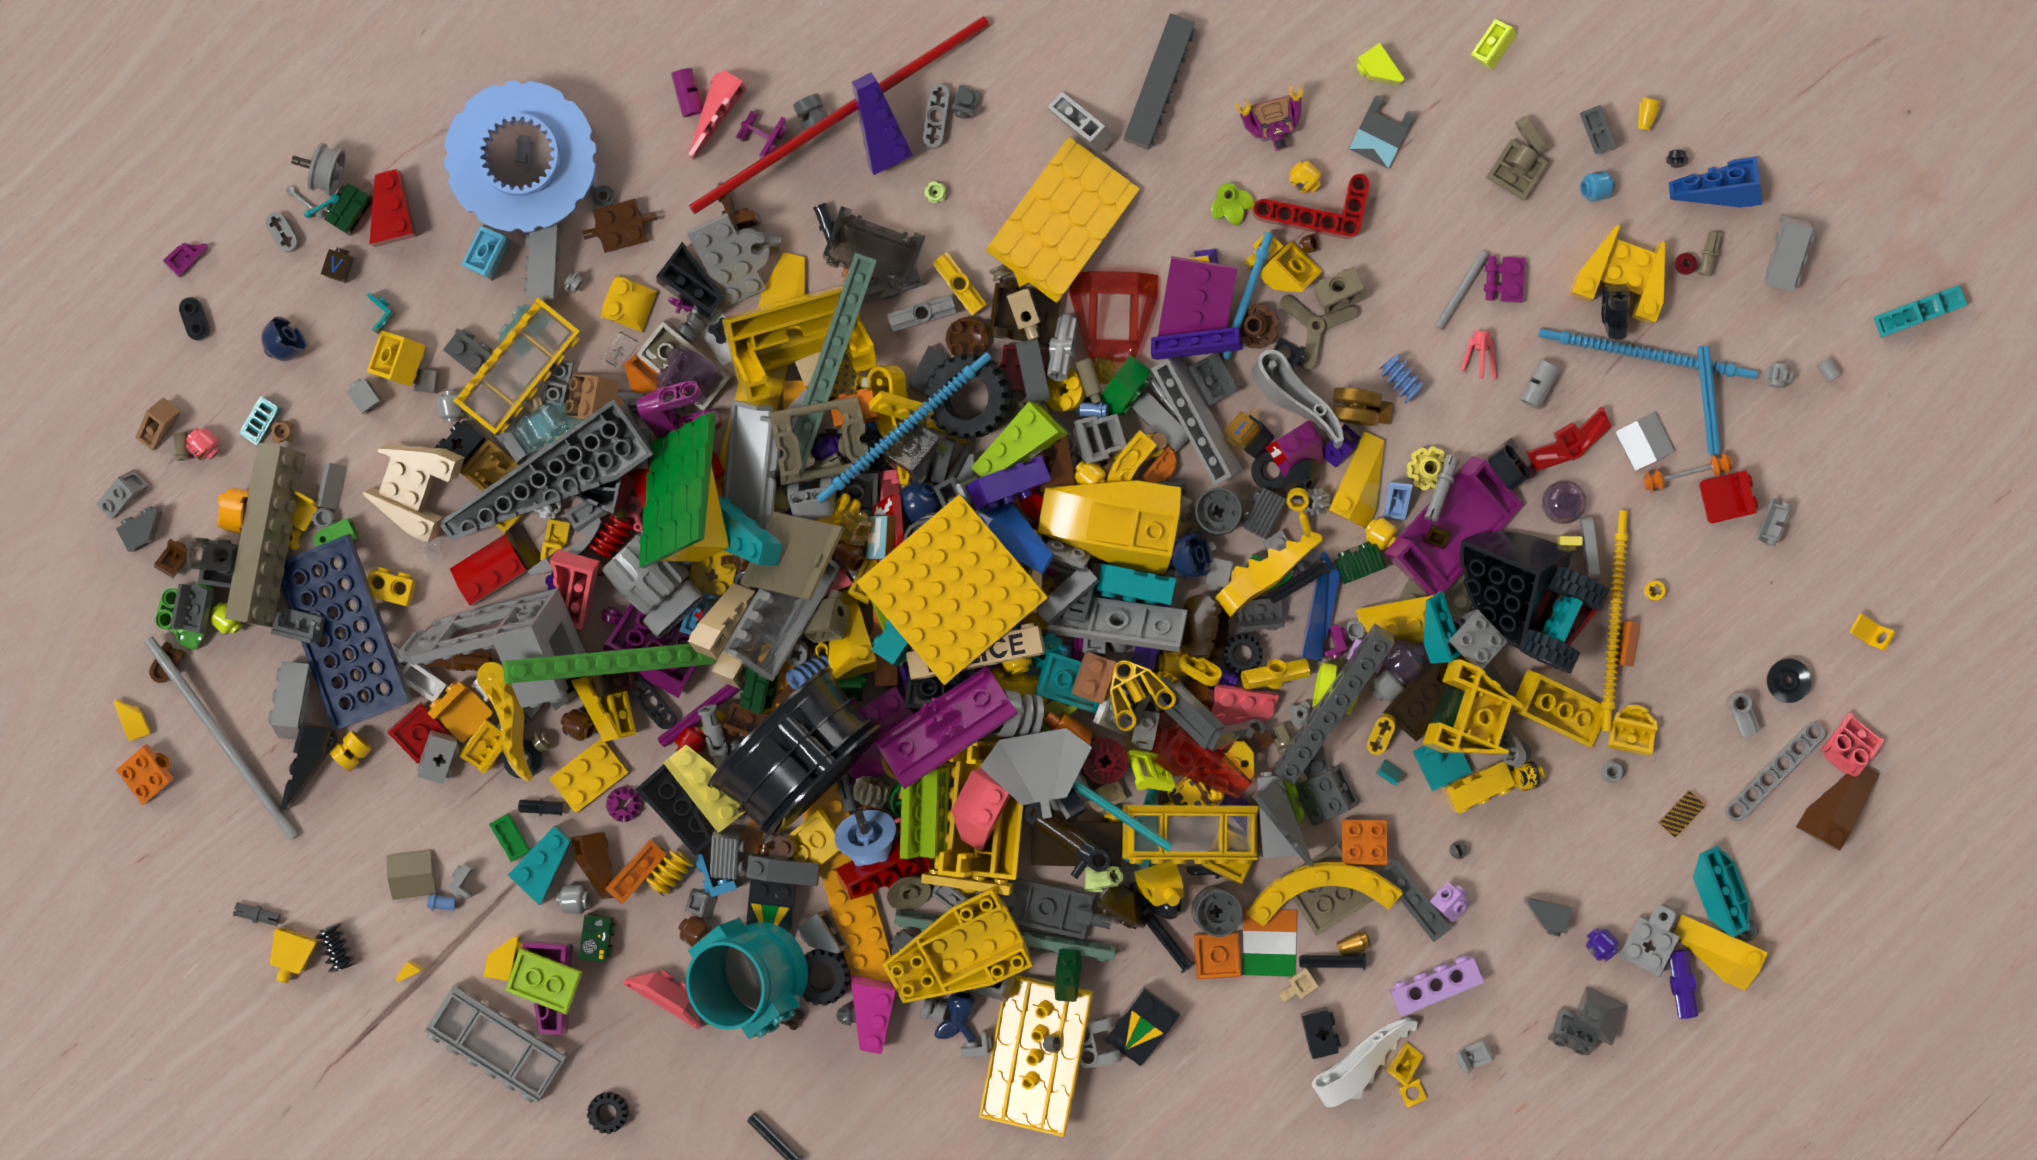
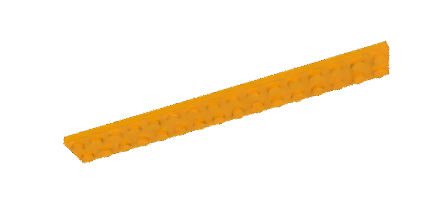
M766 654L757 656L758 662H762ZM787 660L784 661L780 668L775 698L788 685L787 671L797 666L790 664ZM775 700L772 710H774L779 705ZM837 782L803 813L805 820L817 810L822 809L837 829L842 821L850 816L849 811L844 812L840 793L837 794ZM839 851L820 867V873L835 924L850 947L843 952L850 970L851 979L852 975L891 982L883 967V963L892 955L874 894L850 900L839 883L835 869L852 860L849 856Z

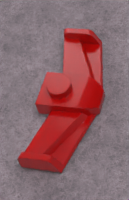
M1600 406L1598 411L1579 429H1577L1576 424L1571 422L1553 433L1557 442L1527 450L1526 453L1534 468L1539 471L1564 462L1574 461L1583 456L1612 427L1605 409Z

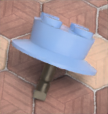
M858 808L854 811L853 815L847 817L838 826L835 832V843L837 848L843 854L849 856L856 866L884 862L889 858L892 841L896 835V825L893 818L885 812L878 810L863 811L861 808Z

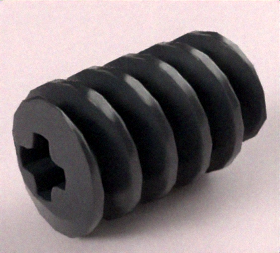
M341 922L320 930V933L315 937L316 939H323V942L318 945L319 948H327L322 953V956H330L325 961V964H333L328 970L329 973H335L355 965L349 964L354 959V956H346L351 950L350 947H343L348 942L347 939H340L344 931L336 930L341 926Z

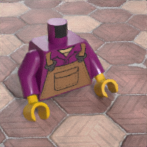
M1300 84L1299 91L1296 93L1293 92L1292 85L1289 86L1290 95L1252 106L1244 99L1246 104L1243 108H1240L1238 103L1235 104L1236 109L1240 112L1245 129L1255 138H1261L1262 142L1272 140L1275 151L1288 148L1285 136L1292 134L1294 128L1299 124L1302 113L1301 97L1303 95V89Z

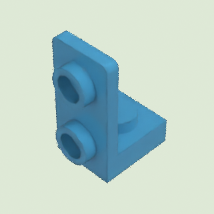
M704 852L698 854L699 859L696 860V865L699 872L704 874L705 880L702 882L706 894L710 893L711 897L739 888L736 879L730 881L728 878L718 880V885L715 886L713 879L710 877V870Z

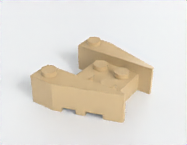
M387 444L378 448V452L391 458L380 489L372 487L364 491L363 495L407 534L427 543L437 538L441 528L438 522L443 520L444 517L424 509L435 477L446 482L458 478L465 457L443 448L432 449L398 444Z
M733 583L691 632L688 642L696 652L716 659L712 673L719 681L741 689L746 679L744 672L747 666L726 652H722L749 607L756 592ZM754 622L755 625L766 630L767 626H761L760 623ZM750 630L748 633L752 635L749 642L743 641L737 652L751 661L754 651H759L761 644L758 643L760 636Z

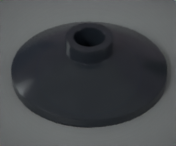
M1303 459L1294 464L1284 480L1285 494L1288 495V492L1293 488H1302L1306 491L1314 489L1320 478L1319 464L1313 459ZM1294 495L1292 499H1301L1303 496Z
M1782 659L1773 664L1768 671L1766 680L1768 690L1775 699L1781 702H1797L1803 699L1810 690V672L1798 660ZM1787 676L1791 680L1790 684L1788 685L1784 684L1783 681L1784 678Z

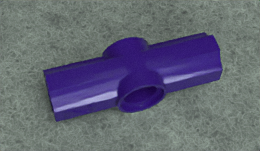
M1675 950L1669 959L1671 970L1670 987L1673 996H1675L1677 1015L1679 1019L1694 1018L1698 1016L1695 998L1697 989L1694 974L1691 973L1688 950Z

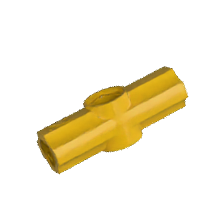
M948 252L942 254L932 263L972 317L987 306L986 302L970 283L968 277L961 271ZM963 279L966 282V286L962 290H957L953 286L954 281Z
M1273 659L1265 667L1241 672L1242 685L1245 690L1262 686L1279 689L1284 686V682L1310 676L1309 663L1306 659L1290 662Z

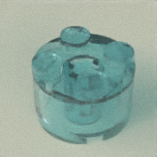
M551 402L532 411V415L528 418L525 416L515 425L533 453L543 448V444L546 442L548 444L552 443L559 435L569 429L567 423Z

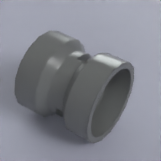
M690 311L687 315V320L681 323L677 329L692 342H695L698 338V333L708 325Z

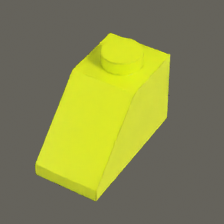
M1380 43L1356 60L1357 71L1362 77L1366 76L1368 80L1398 86L1405 80Z

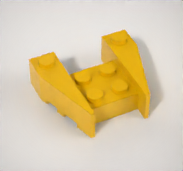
M1616 225L1609 231L1588 260L1575 274L1568 295L1590 302L1594 299L1599 283L1604 285L1626 284L1629 294L1638 297L1631 318L1652 325L1656 323L1664 302L1665 242H1659L1654 252L1616 239L1620 225Z
M1461 659L1453 660L1448 663L1443 682L1465 691L1454 727L1452 728L1442 723L1429 724L1422 745L1441 753L1508 754L1509 750L1499 747L1510 710L1523 709L1524 705L1500 687L1501 685L1489 678L1480 667Z

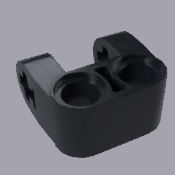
M1626 284L1604 285L1602 289V323L1605 326L1608 337L1615 340L1624 339L1628 335L1627 309L1629 308L1630 294Z
M1511 437L1488 457V462L1503 484L1513 491L1536 476L1538 472L1532 464L1528 467L1515 451L1518 445Z

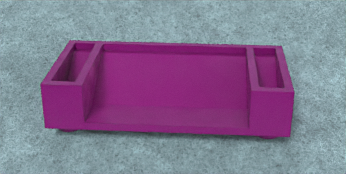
M1471 456L1453 476L1454 482L1450 484L1438 522H1433L1432 517L1431 520L1424 517L1429 506L1428 504L1384 552L1406 576L1429 596L1441 591L1445 593L1463 573V567L1460 568V548L1463 539L1478 533L1501 531L1524 505L1503 484L1484 459ZM1431 524L1452 531V535L1444 549L1423 541Z

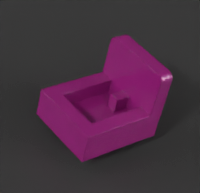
M1339 624L1329 627L1335 648L1323 652L1324 657L1330 656V659L1342 656V651L1347 650L1344 642L1347 640V635L1344 627L1340 628Z

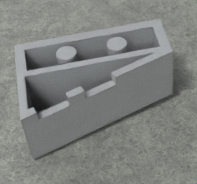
M1781 214L1779 220L1783 221L1780 233L1775 235L1774 241L1777 242L1773 254L1770 255L1764 282L1767 286L1793 292L1794 287H1798L1801 274L1799 271L1801 265H1805L1808 253L1806 249L1808 244H1812L1815 232L1812 231L1813 227L1807 220Z
M282 661L281 668L277 669L276 681H278V687L273 691L272 701L274 709L273 711L270 710L268 721L278 738L296 740L300 725L303 724V719L307 720L308 713L305 712L307 699L310 697L312 670L309 664Z

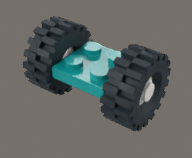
M1558 566L1549 585L1552 591L1561 595L1560 599H1557L1554 603V613L1551 619H1548L1544 625V634L1535 630H1528L1520 651L1545 665L1571 674L1580 656V652L1563 642H1565L1581 605L1598 611L1601 610L1610 589L1596 580L1588 578V576Z

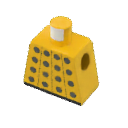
M842 360L829 398H835V396L840 394L854 395L857 394L858 388H868L867 376L860 375V371L855 372L851 362Z

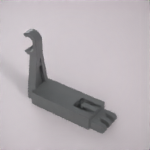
M1164 676L1160 679L1176 697L1174 706L1164 710L1204 750L1207 748L1211 751L1217 750L1244 735L1251 738L1254 734V729L1258 730L1261 734L1266 729V725L1258 719L1225 726L1180 682L1173 684ZM1162 693L1159 696V702L1163 706H1168L1172 701L1168 693Z

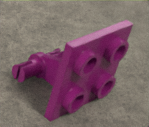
M750 111L745 122H741L740 125L742 127L735 137L738 140L740 138V141L744 142L749 131H752L768 140L759 154L761 159L774 151L777 138L781 140L787 131L786 118L781 117L772 134L768 135L753 127L759 115Z

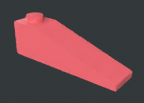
M722 70L720 74L717 72L710 81L712 85L709 89L689 151V156L692 159L697 157L746 90L742 80L725 70Z

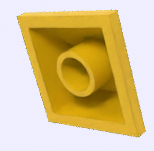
M1291 240L1261 270L1259 276L1273 290L1301 293L1323 271Z

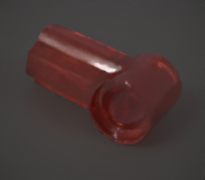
M1163 710L1159 713L1153 749L1150 751L1169 755L1177 722L1173 719L1170 726H1163L1161 724L1162 717L1169 715Z

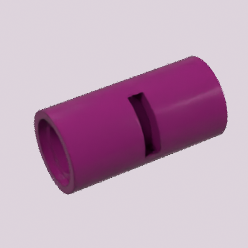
M685 68L672 72L671 76L682 117L701 114L703 107L693 69Z

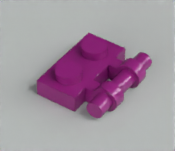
M1488 256V262L1485 265V272H1487L1486 284H1484L1485 300L1494 301V294L1500 293V302L1523 303L1526 258L1503 257L1502 265H1496L1497 256ZM1496 273H1501V285H1495Z

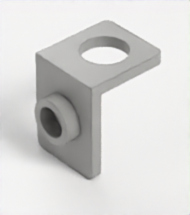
M1143 711L1140 719L1135 724L1131 746L1147 750L1153 749L1159 713ZM1138 741H1144L1148 744L1139 743Z

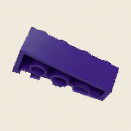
M870 72L852 81L868 167L872 174L876 175L913 156L873 73Z

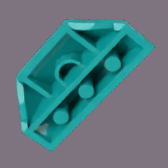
M1718 845L1701 852L1693 874V880L1708 919L1731 937L1749 930L1750 900L1734 859L1722 851Z

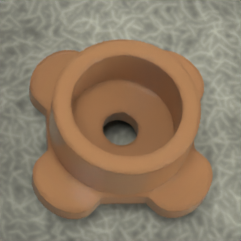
M286 420L284 423L273 422L271 424L272 441L274 443H280L281 441L292 442L294 439L291 429L293 423L289 420Z

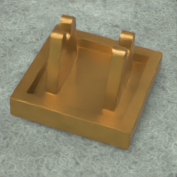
M488 439L460 473L480 491H484L518 467L519 464Z

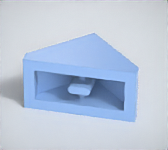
M1387 483L1383 518L1406 519L1412 484Z

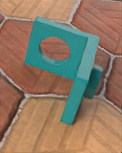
M368 292L366 296L385 312L371 329L378 334L395 313L388 308L390 303L383 297L379 296L376 298Z

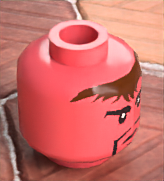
M196 428L186 438V449L200 461L207 458L212 460L219 453L217 449L219 439L207 428Z

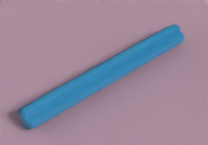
M1703 345L1697 348L1707 448L1708 454L1717 455L1721 453L1711 352L1708 345Z

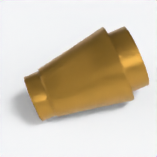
M1359 930L1336 942L1340 955L1366 952V949L1371 948L1366 931L1360 932Z

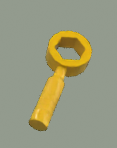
M1293 488L1288 492L1287 505L1290 509L1299 511V520L1304 536L1310 537L1312 529L1308 516L1304 512V509L1309 504V494L1302 488ZM1294 495L1303 496L1304 501L1302 503H1293L1292 498Z

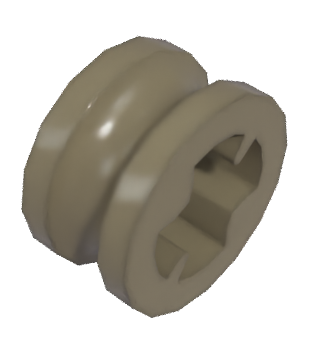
M1002 264L990 270L989 273L993 274V282L1009 276L1011 271H1008L1007 266Z

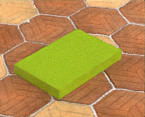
M521 948L519 949L505 991L563 1014H568L583 971Z

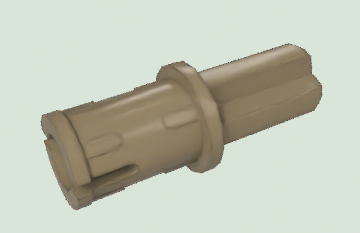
M1715 231L1708 233L1704 251H1701L1703 256L1698 274L1712 276L1716 257H1719L1717 252L1721 239L1720 233Z

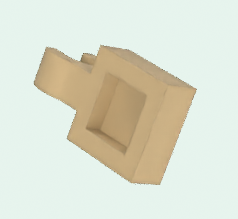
M1304 968L1289 978L1287 981L1290 986L1277 995L1282 1002L1289 1000L1295 994L1301 999L1319 986L1307 968Z

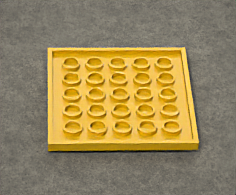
M958 494L856 581L944 685L1048 598L961 494Z

